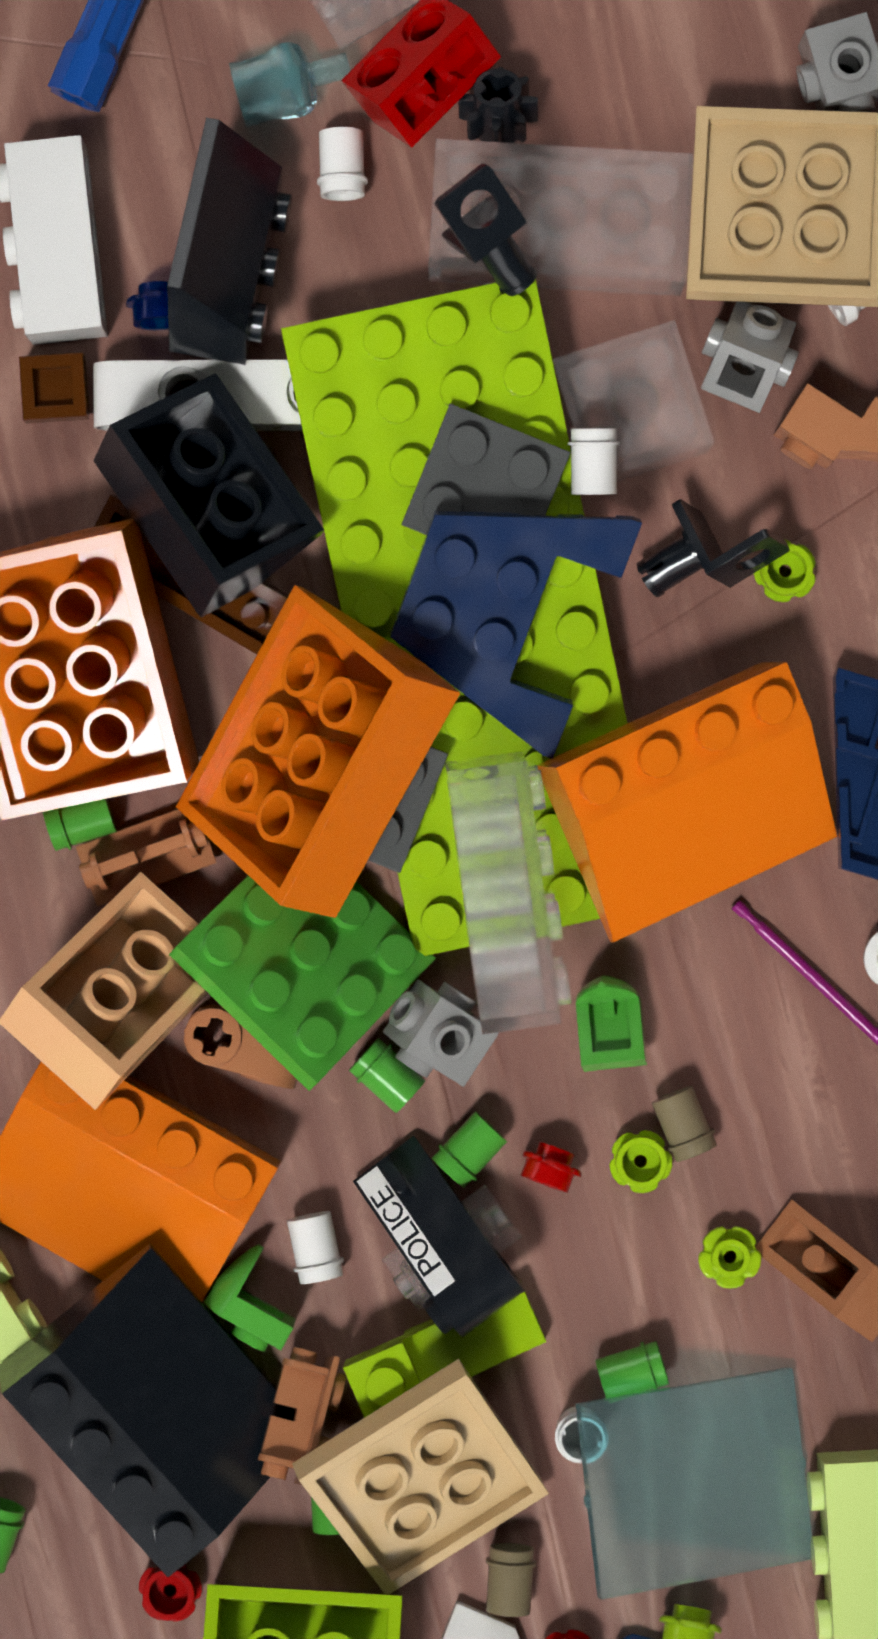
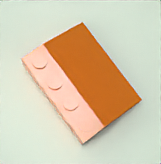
M133 518L70 532L0 552L1 819L5 820L187 782L198 766L199 758L141 532Z
M294 585L181 795L176 808L280 906L336 918L453 708L460 692L422 661L304 587Z
M787 662L758 663L553 757V759L536 765L609 941L613 943L837 837L812 723Z
M40 1062L0 1135V1222L102 1281L150 1243L202 1302L282 1161L131 1075L94 1110L44 1063Z

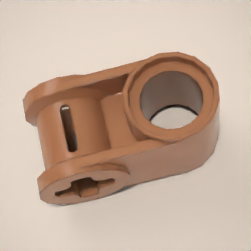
M209 1004L200 1007L191 1015L184 1029V1043L187 1052L196 1061L204 1065L239 1073L243 1077L265 1084L295 1089L297 1079L221 1005ZM211 1018L222 1020V1031L232 1035L230 1043L219 1042L216 1051L205 1049L204 1037L195 1034L196 1027H207Z

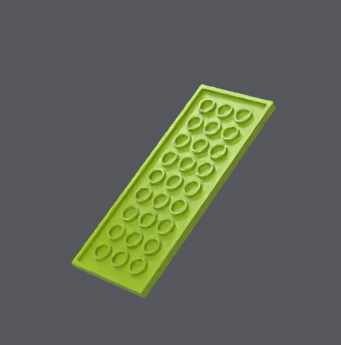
M536 279L526 290L511 297L506 293L502 294L497 283L281 328L341 611L412 656L413 654L390 637V632L426 535L401 524L449 404L571 452L570 445H568L569 438ZM571 454L545 516L581 514L585 517L581 496L571 494ZM557 556L511 676V679L572 700L573 707L554 757L628 724L596 569L561 556ZM460 692L453 708L431 745L433 748L448 753V757L401 873H398L411 939L415 949L424 956L600 919L536 768V765L551 758L543 756Z

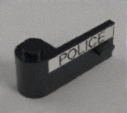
M412 1136L353 1181L430 1295L422 1305L443 1334L448 1333L454 1328L460 1336H466L525 1291L516 1274L495 1246L482 1233L415 1136Z

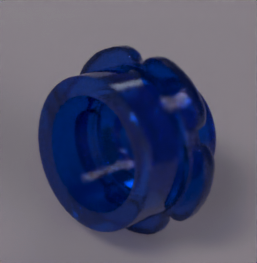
M167 281L142 283L138 286V295H132L126 300V307L132 308L134 327L151 331L169 330Z

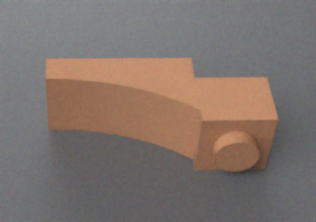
M807 383L773 435L784 442L780 450L787 457L808 469H813L816 463L827 469L835 459H858L878 462V398L875 397L859 417Z

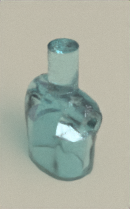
M293 42L281 43L263 54L228 63L246 128L272 120L298 118L310 114L317 104V87L341 81L350 72L346 53L309 62L303 49Z

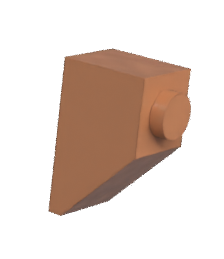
M791 1199L755 1248L760 1251L762 1258L836 1318L873 1342L878 1336V1265Z

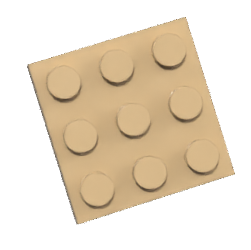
M697 106L686 299L878 307V113Z
M459 1359L292 1463L300 1483L385 1595L396 1591L549 1494L541 1477Z

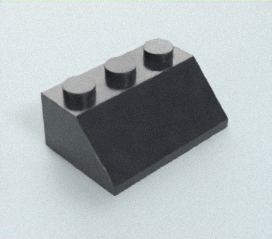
M207 117L167 285L169 351L245 365L250 342L262 343L268 304L259 303L262 287H274L280 249L272 248L271 246L275 231L286 233L292 194L282 193V166L220 120Z
M216 373L110 424L93 460L200 618L255 589L321 536L324 531L318 519Z

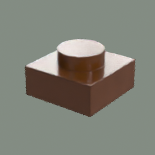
M83 352L19 357L23 421L26 424L89 420L86 359Z

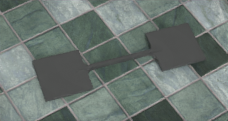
M449 404L401 525L426 535L434 511L497 512L545 516L571 452ZM430 747L368 861L401 873L448 753Z

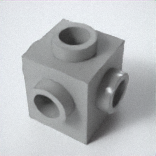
M867 12L805 30L798 45L803 64L796 66L798 85L805 103L815 102L816 109L820 111H875V102H878V42L875 41Z
M736 301L728 322L716 317L701 352L712 357L701 389L760 413L773 383L784 387L796 362L799 351L788 346L797 323L781 317L779 313L769 307Z
M419 979L416 980L410 991L402 994L397 999L391 1009L389 1023L383 1030L385 1035L401 1047L395 1057L403 1064L426 1078L434 1068L463 1087L499 1034L471 1013L476 1002L445 981L440 989L436 991Z

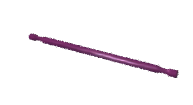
M738 900L731 909L739 917L746 919L769 945L878 1045V1028L769 926L759 921L741 900Z

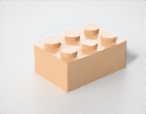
M140 872L21 987L0 1018V1024L96 1110L208 994L169 955L198 923Z

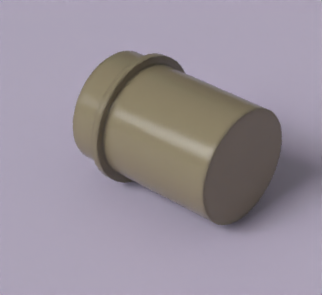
M693 1086L673 1091L652 1102V1106L669 1144L667 1149L669 1152L672 1151L676 1162L693 1158L717 1146L713 1136L715 1130L710 1128Z
M518 1543L491 1544L489 1556L486 1557V1564H488L486 1611L493 1615L505 1617L530 1615L533 1568L537 1565V1561L534 1560V1548Z

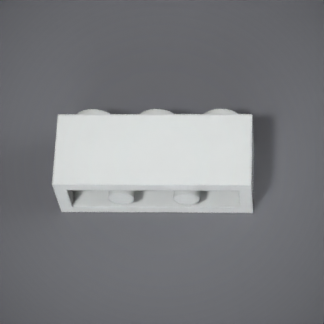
M81 135L4 143L6 163L0 164L1 203H11L13 226L3 227V244L7 265H17L20 286V290H10V308L14 328H24L25 335L32 345L108 337L88 149Z

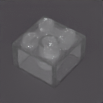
M675 320L552 359L564 419L570 438L571 429L617 428V441H620V445H617V482L706 454L713 446L714 440Z

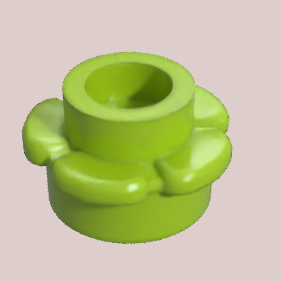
M786 539L784 540L790 549L789 552L754 573L756 583L765 588L764 594L773 601L783 603L790 601L791 597L794 596L798 598L805 596L812 589L816 579L813 574L816 562L811 551L804 545H794ZM782 565L790 567V576L783 577L780 575L779 569Z
M642 1130L639 1134L635 1135L627 1132L620 1136L613 1144L612 1153L614 1158L610 1161L609 1168L611 1175L618 1184L628 1185L636 1193H647L655 1190L661 1179H666L672 1169V1156L668 1151H665L664 1140L655 1132ZM643 1155L646 1157L647 1161L643 1167L635 1165L634 1159L636 1156Z
M719 1226L709 1231L702 1242L704 1246L703 1251L698 1255L699 1267L707 1278H714L720 1287L728 1289L740 1287L744 1284L747 1277H754L759 1271L762 1256L760 1251L755 1248L756 1239L754 1235L747 1229L740 1226H734L731 1229ZM727 1251H733L736 1254V1259L731 1263L724 1260V1254Z
M674 1604L672 1616L662 1615L659 1618V1621L664 1623L662 1639H714L715 1633H721L722 1628L718 1625L710 1624L712 1611L686 1605Z

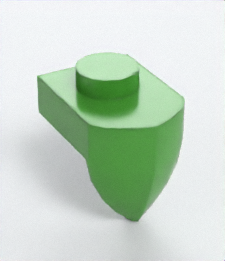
M602 975L583 986L578 992L575 1001L580 1059L583 1071L647 1065L642 1003L638 991L628 982L608 975Z
M258 1244L247 1250L226 1268L216 1280L204 1303L218 1316L235 1325L231 1333L242 1342L260 1351H265L269 1344L282 1350L294 1328L296 1319L242 1289L264 1248Z

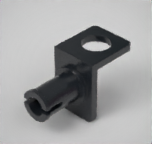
M480 164L436 199L435 206L449 226L442 233V237L448 245L475 264L481 260L500 287V292L502 294L506 293L511 297L526 290L538 275L534 266L532 267L511 236L523 227L527 221L493 169L487 164ZM476 190H485L492 195L461 217L462 203L470 193Z
M679 499L672 504V507L683 527L681 530L682 536L650 557L640 560L636 565L640 574H648L642 580L650 592L656 597H661L667 590L702 568L706 575L731 588L783 556L790 549L784 539L768 529H763L723 553L702 512ZM764 549L757 556L749 560L739 562L746 555L754 551Z

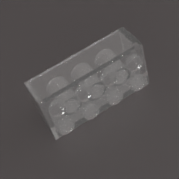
M436 139L428 265L429 281L484 285L496 283L481 260L475 264L446 243L442 233L449 226L435 206V201L439 196L477 166L487 164L493 169L527 221L523 227L511 236L529 263L538 272L536 278L537 288L681 295L687 277L693 171L692 153ZM476 190L470 193L462 203L461 217L492 195L485 190Z
M522 752L445 762L476 1003L482 1034L561 1024L559 1006L571 1004L567 968L563 964L562 956H552L551 941L562 940L563 935L558 901L555 900L554 893L544 894L542 876L553 875L554 865L549 835L546 834V829L536 830L534 811L546 809L541 770H538L537 765L528 766Z

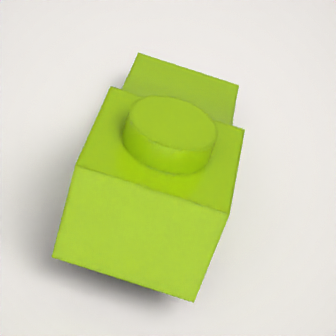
M524 1291L464 1337L460 1336L454 1328L448 1333L443 1334L433 1320L430 1319L405 1330L404 1335L346 1359L343 1369L365 1418L457 1359L461 1361L467 1372L473 1377L512 1357L546 1343V1337L526 1291Z

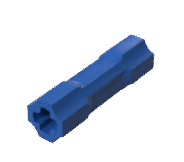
M88 0L73 37L66 42L48 83V87L51 88L50 92L86 110L100 112L118 70V59L144 0Z

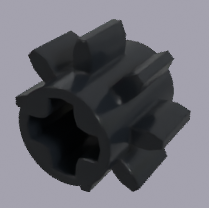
M503 67L491 69L479 75L471 87V94H465L458 101L459 119L467 121L468 139L472 141L479 138L481 142L493 147L494 150L509 146L517 140L525 142L527 140L526 122L538 121V98L529 96V78L527 76L518 78L516 74L503 69Z

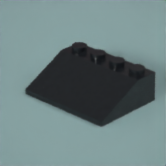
M150 1243L0 1364L2 1395L167 1577H170L218 1538L270 1477L261 1474L263 1461L258 1460V1456L261 1452L269 1416L272 1415L293 1421L296 1411L295 1408L273 1403L277 1389Z

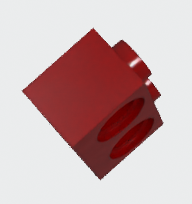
M420 0L341 81L375 124L412 148L467 93L479 75L488 71L501 56L470 13L448 0Z

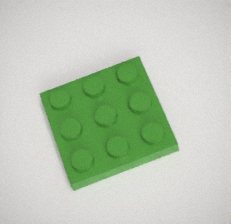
M249 876L219 903L169 954L308 1091L334 1067L436 959L433 955L424 956L417 951L412 943L411 934L357 881L337 917L333 918L280 906Z

